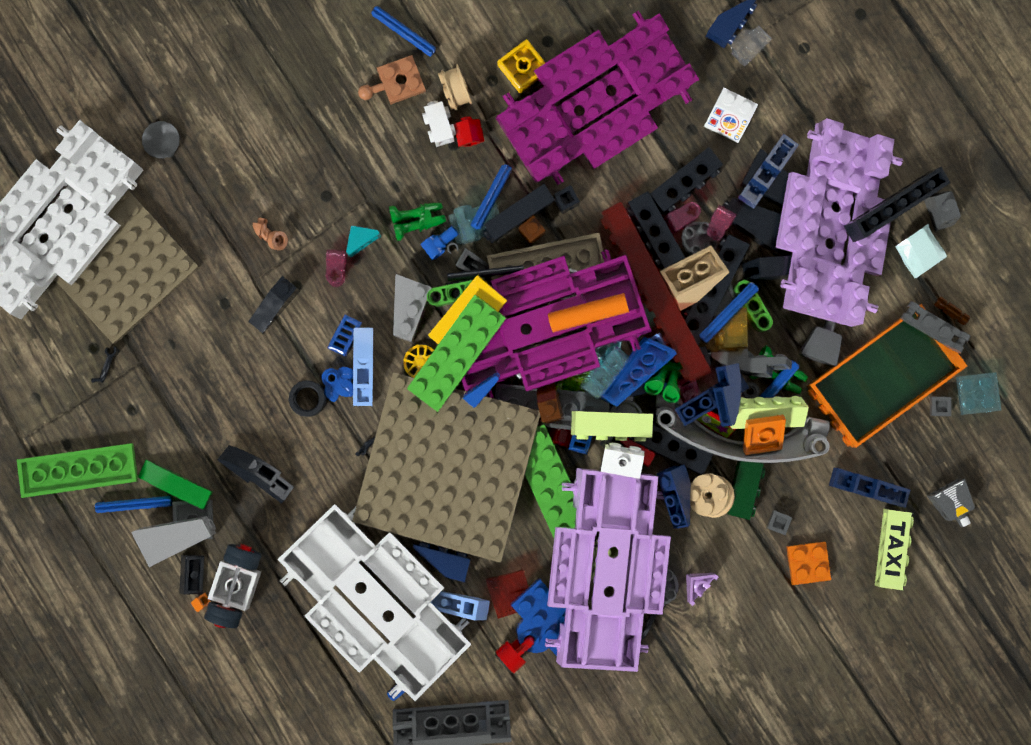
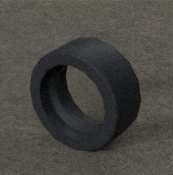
M304 380L298 382L289 392L288 401L290 407L300 416H315L326 405L327 397L324 392L325 390L314 381ZM306 387L314 389L319 396L317 406L310 410L300 408L296 401L298 392Z

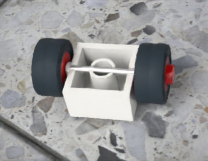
M228 544L224 559L219 563L208 599L216 602H209L204 615L205 620L220 628H237L242 617L241 610L246 611L250 608L261 571L257 570L261 559V553L253 550L248 545Z

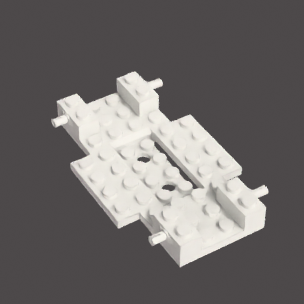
M80 120L70 131L62 125L59 126L60 129L57 128V132L64 138L55 149L61 154L55 164L48 169L36 159L0 202V306L9 314L19 319H22L29 309L31 311L36 310L35 308L38 305L35 302L57 275L70 285H73L121 226L107 214L129 188L131 190L135 189L132 184L137 187V183L134 181L143 171L134 161L109 144ZM68 185L66 189H63L60 192L59 198L53 204L49 205L48 211L45 213V215L36 221L35 227L31 230L30 233H27L23 237V241L21 242L20 238L29 229L33 222L48 206V204L62 189V187H66ZM67 204L73 205V210L70 213L64 212V207ZM47 233L49 236L48 241L41 243L40 236Z
M334 504L277 559L288 572L280 582L286 586L294 578L318 601L305 617L359 673L374 659L397 684L388 693L395 698L403 690L416 701L471 645L461 632L469 622L466 621L461 625L466 620L462 618L457 625H454L437 610L431 601L444 587L390 532L375 546L352 522L356 507L347 515ZM361 560L416 615L414 619L359 564ZM359 582H363L367 586L363 594H359L355 590V586ZM335 585L390 640L389 644L333 588ZM387 610L394 613V619L391 622L384 621L382 617L383 613Z

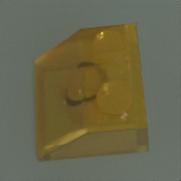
M747 308L740 309L715 335V344L719 345V350H737L748 347Z

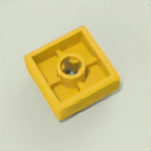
M527 39L497 61L498 67L519 93H522L538 81L533 71L546 63ZM521 63L523 65L527 64L526 70L520 69Z

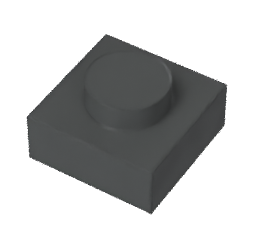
M930 397V416H951V397Z
M773 510L766 528L786 535L792 517Z

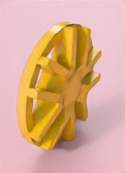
M420 344L411 347L406 352L403 365L410 377L415 378L431 356H426L427 349L433 352V348ZM417 348V355L410 353ZM420 348H425L424 355H420ZM408 355L415 357L414 361L407 360ZM406 362L412 363L413 365L408 369ZM416 367L418 370L413 375L410 371Z

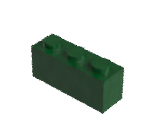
M737 461L732 481L734 503L726 513L727 515L747 520L754 517L756 512L755 498H759L761 487H758L760 479L763 480L765 475L763 463Z

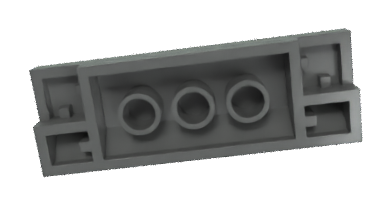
M508 700L393 709V745H481L511 742Z

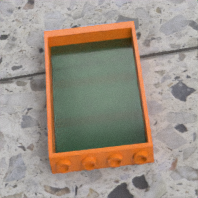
M914 313L913 318L917 319L919 314ZM900 317L838 362L837 366L830 368L808 384L809 390L807 392L813 400L816 399L819 402L821 412L825 416L828 415L830 417L832 427L836 431L839 430L841 432L843 442L848 447L857 448L965 369L967 364L957 352L904 322Z

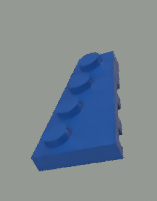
M643 337L639 343L641 349L630 354L599 396L602 400L617 407L676 355L675 350Z

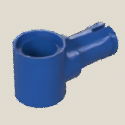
M451 226L441 235L430 236L421 243V246L431 260H434L446 251L444 248L459 233Z

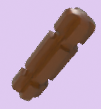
M939 297L934 305L939 309H943L942 311L953 319H958L957 322L966 325L970 320L969 315L962 313V310L952 303H947V300L943 297Z

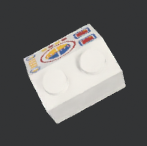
M723 88L704 127L738 143L758 104Z

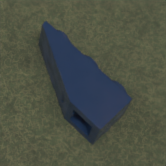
M746 0L718 15L705 37L722 48H725L727 44L731 45L737 37L734 34L738 28L742 29L747 22V19H745L748 13L752 14L757 7L756 0Z
M685 464L669 467L656 474L674 529L690 526L691 482Z
M420 541L419 544H414L413 548L446 578L465 582L471 558L467 557V553L457 551L456 554L449 552L448 548L438 546L437 549L430 548L431 544Z

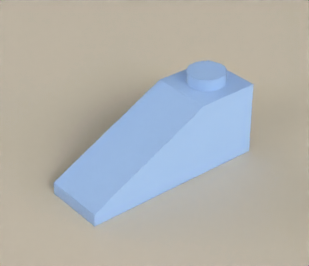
M441 591L431 603L439 612L471 620H487L490 601Z

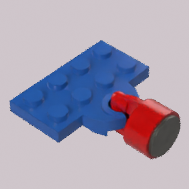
M540 578L510 604L523 618L517 625V639L512 643L507 640L495 651L497 659L510 673L517 672L526 663L525 659L521 656L525 651L540 653L550 648L557 656V648L546 647L545 640L546 638H558L560 623H565L566 608L547 606L549 589Z

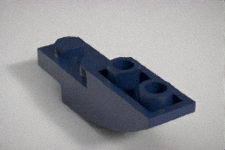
M740 373L741 392H743L746 389H748L749 386L747 385L745 379ZM719 382L675 408L684 426L717 408L713 388L720 387Z

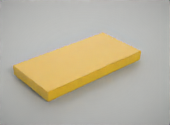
M477 275L428 336L439 344L474 295L480 297L498 312L508 300Z

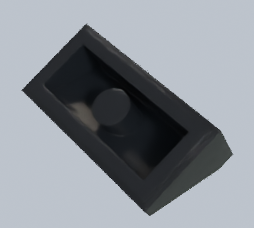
M181 555L180 594H202L204 555Z

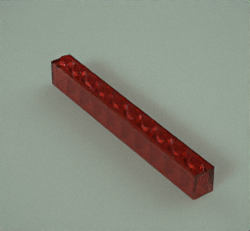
M622 202L601 212L604 218L600 220L605 229L609 228L612 232L609 237L614 246L618 244L621 249L618 252L619 256H627L633 278H636L638 282L636 285L640 295H645L647 301L644 303L648 311L654 312L656 318L653 320L657 328L663 329L665 335L662 337L666 345H671L676 352L673 358L676 363H681L683 369L680 371L684 379H689L692 383L711 373L712 371Z

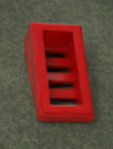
M629 439L627 441H619L625 448L630 446L641 448L644 451L643 465L649 467L655 456L654 452Z

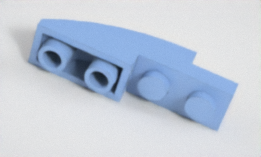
M354 328L353 406H372L373 328Z

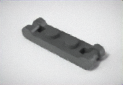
M910 301L907 306L908 310L902 314L901 320L961 354L964 349V343L968 342L971 336L923 309L917 303ZM914 313L919 314L917 319L913 318ZM953 336H956L958 338L956 343L951 341Z

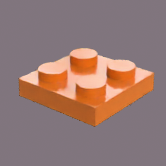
M784 415L746 420L743 444L745 455L782 450L786 424Z
M825 541L786 546L792 585L831 580Z

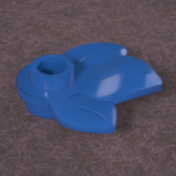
M341 367L337 370L329 368L322 373L321 380L325 385L324 392L329 400L335 402L339 395L343 397L353 396V384L351 383L353 369L349 367ZM331 374L335 377L332 382L328 381V376Z

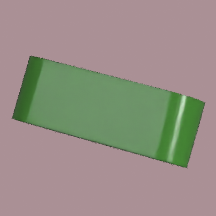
M473 280L432 288L427 293V300L435 306L454 304L458 298L454 299L452 297V291L458 288L461 295ZM439 292L441 299L439 302H434L433 296Z
M743 280L737 283L733 288L736 297L740 294L739 286L744 285L747 287L751 282ZM756 293L742 309L753 328L758 332H764L771 328L773 320L758 293ZM749 302L757 304L756 311L749 309ZM759 318L766 320L767 325L765 328L759 326Z

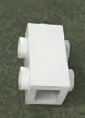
M442 101L429 102L424 107L426 113L422 115L425 125H430L431 131H428L431 143L435 142L436 147L454 142L453 136L456 135L454 125H450L448 118L451 117L448 106L444 107Z

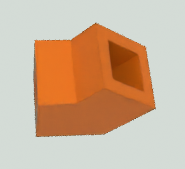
M206 593L190 603L196 612H199L207 607L211 601Z

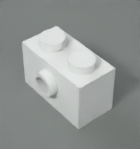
M618 443L606 444L601 472L640 479L644 451L635 446L625 448L621 447L622 445Z

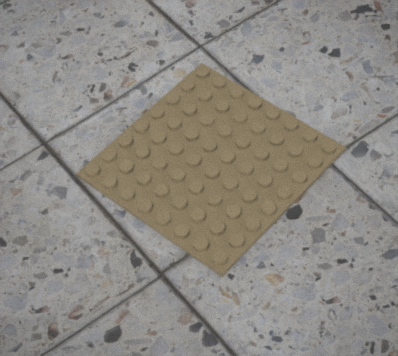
M393 373L352 522L501 563L540 419L539 410L489 397H484L473 408L463 399L466 391L455 389L440 411L437 412L407 389L414 378Z

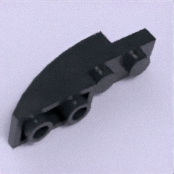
M228 445L217 459L244 481L249 483L251 480L281 504L294 488V486L279 476L281 472L237 447Z

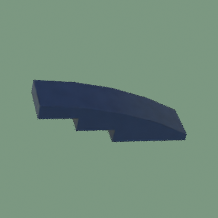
M783 134L738 198L754 209L799 144Z
M835 467L833 468L829 483L831 487L902 508H906L911 491L907 488Z

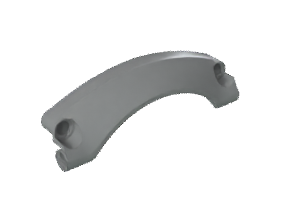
M663 391L656 396L655 414L658 426L694 447L721 457L745 462L775 463L812 458L826 454L829 450V442L826 438L829 431V421L808 417L804 427H795L784 434L782 450L745 455L743 452L744 442L719 436L705 428L697 420L684 426L675 411V408L683 404L681 398L675 403H668L662 397ZM663 413L668 414L670 417L668 424H663L660 420ZM817 441H820L823 445L822 450L819 452L815 449Z

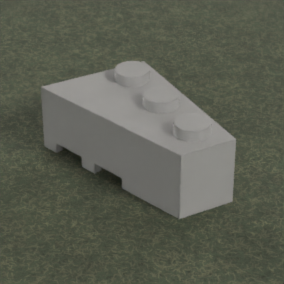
M397 274L395 276L393 335L413 343L428 305L427 293L432 287Z

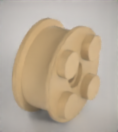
M456 64V68L445 72L442 69L438 76L451 110H457V106L468 102L471 105L472 101L459 65Z
M702 474L692 481L690 506L697 514L717 518L725 515L731 509L734 503V490L727 479L714 474Z

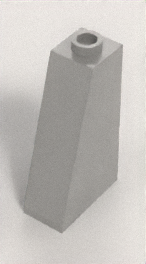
M204 516L141 527L131 533L148 566L151 567L211 537L216 532L213 521Z

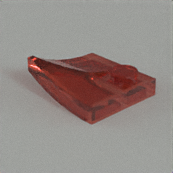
M523 569L485 579L497 618L517 613L510 604L529 588Z

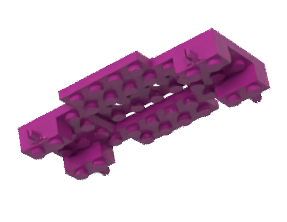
M638 10L632 14L638 23L636 28L610 46H608L600 31L597 30L533 71L543 86L542 89L516 102L510 95V92L502 96L508 107L504 112L497 115L496 120L535 183L545 177L552 176L558 186L564 182L558 171L562 166L583 153L592 168L595 169L658 129L649 111L676 95H681L685 104L693 100L687 89L698 81L699 78L690 63L686 65L667 34L669 28L660 13L651 19L644 20ZM616 64L619 67L556 107L554 105ZM609 85H613L616 88V94L613 96H609L606 93V87ZM633 94L636 95L634 99L575 136L572 134ZM581 105L584 107L585 112L582 116H577L574 113L575 106Z
M605 250V253L604 251L601 252L604 263L570 274L565 256L491 280L492 287L508 300L499 311L505 317L577 294V296L506 319L462 379L464 390L469 391L498 372L500 378L497 383L505 381V378L521 374L525 390L530 391L600 368L595 348L613 342L616 344L622 341H630L633 351L640 350L637 338L652 331L627 256L624 255L611 260L609 250ZM625 293L629 313L552 332L548 313ZM524 324H530L532 327V331L528 335H524L521 332V327ZM584 326L588 328L582 332L519 353H514L513 351ZM492 390L485 397L494 398Z

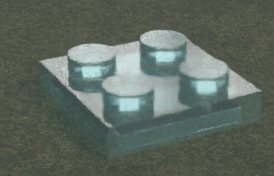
M997 372L956 377L961 415L1001 411Z

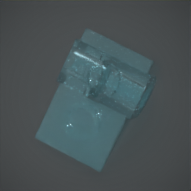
M496 202L484 224L499 214ZM471 205L461 206L453 210L454 214L448 215L451 226L459 233L455 237L457 244L463 243L464 245L481 240V237H484L482 228L476 230L471 226L480 206L474 208Z

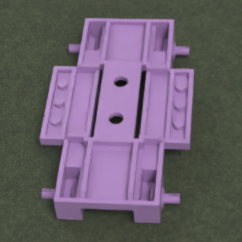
M826 118L815 125L814 131L809 130L807 138L813 139L807 175L791 172L788 175L776 248L793 252L788 281L783 279L780 287L786 288L784 309L852 327L864 323L866 311L876 313L878 310L876 309L878 305L868 303L870 286L862 284L864 272L875 276L882 275L890 223L865 239L853 242L849 236L845 263L841 265V261L844 258V243L847 240V231L844 225L850 222L851 217L849 214L854 198L856 200L852 220L885 200L877 197L880 179L889 175L890 164L901 166L903 159L893 156L892 151L895 139L879 134L868 138L843 130V123ZM833 202L838 203L840 206L838 213L832 210ZM826 239L833 241L832 249L826 247Z
M577 468L574 484L562 483V486H566L562 487V491H573V507L577 508L575 528L555 527L547 606L566 608L565 623H560L558 638H546L545 640L546 647L557 648L556 662L561 667L638 672L640 652L648 653V645H641L644 613L663 614L671 539L670 536L652 534L656 499H664L662 491H657L658 476L641 474L640 479L601 472L596 469ZM597 531H599V537L597 540L598 550L597 557L595 559L596 569L595 576L593 578V596L591 598L592 606L591 609H589L588 598L591 580L595 535L597 534ZM611 547L618 549V555L614 558L608 555V550ZM607 586H612L614 589V593L610 597L604 595V589Z

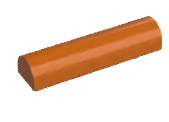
M625 293L550 312L548 313V318L554 333L629 313Z

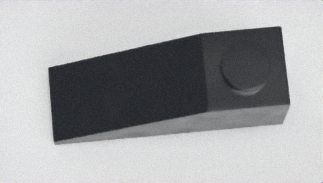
M282 276L270 289L248 322L264 334L300 290Z

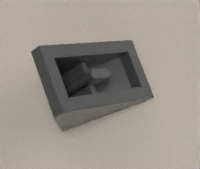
M465 248L456 263V268L462 272L489 269V264Z

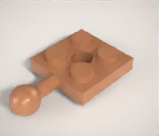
M411 55L377 67L382 83L372 87L363 85L359 88L358 95L363 100H369L373 94L385 90L391 105L424 93L426 90L414 58ZM402 75L406 77L407 81L404 84H398L396 78Z

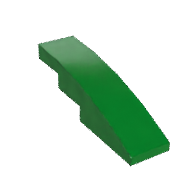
M145 460L138 475V478L201 509L206 508L213 492L149 460Z

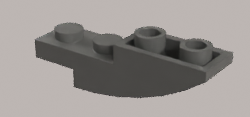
M743 348L732 352L721 349L718 352L711 353V356L722 365L739 363L741 374L754 377L772 378L773 370L792 369V361L783 354H775L774 357L754 356L748 349Z

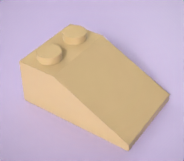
M712 246L660 271L664 286L680 311L697 303L729 273Z

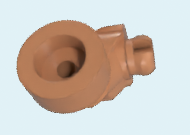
M259 217L257 223H253L255 233L261 240L263 238L268 242L271 249L283 250L288 243L287 235L282 231H271L267 228L268 220Z

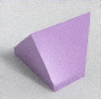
M714 573L686 574L687 602L693 606L695 604L693 601L698 596H702L711 586L709 584L713 579L717 580L719 577Z

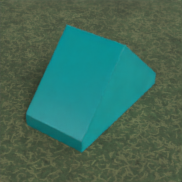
M351 226L346 253L350 258L382 237L378 230Z

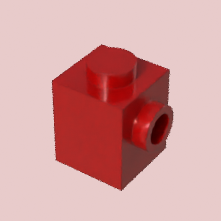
M469 116L461 118V122L454 124L458 147H471L485 142L480 119H472Z

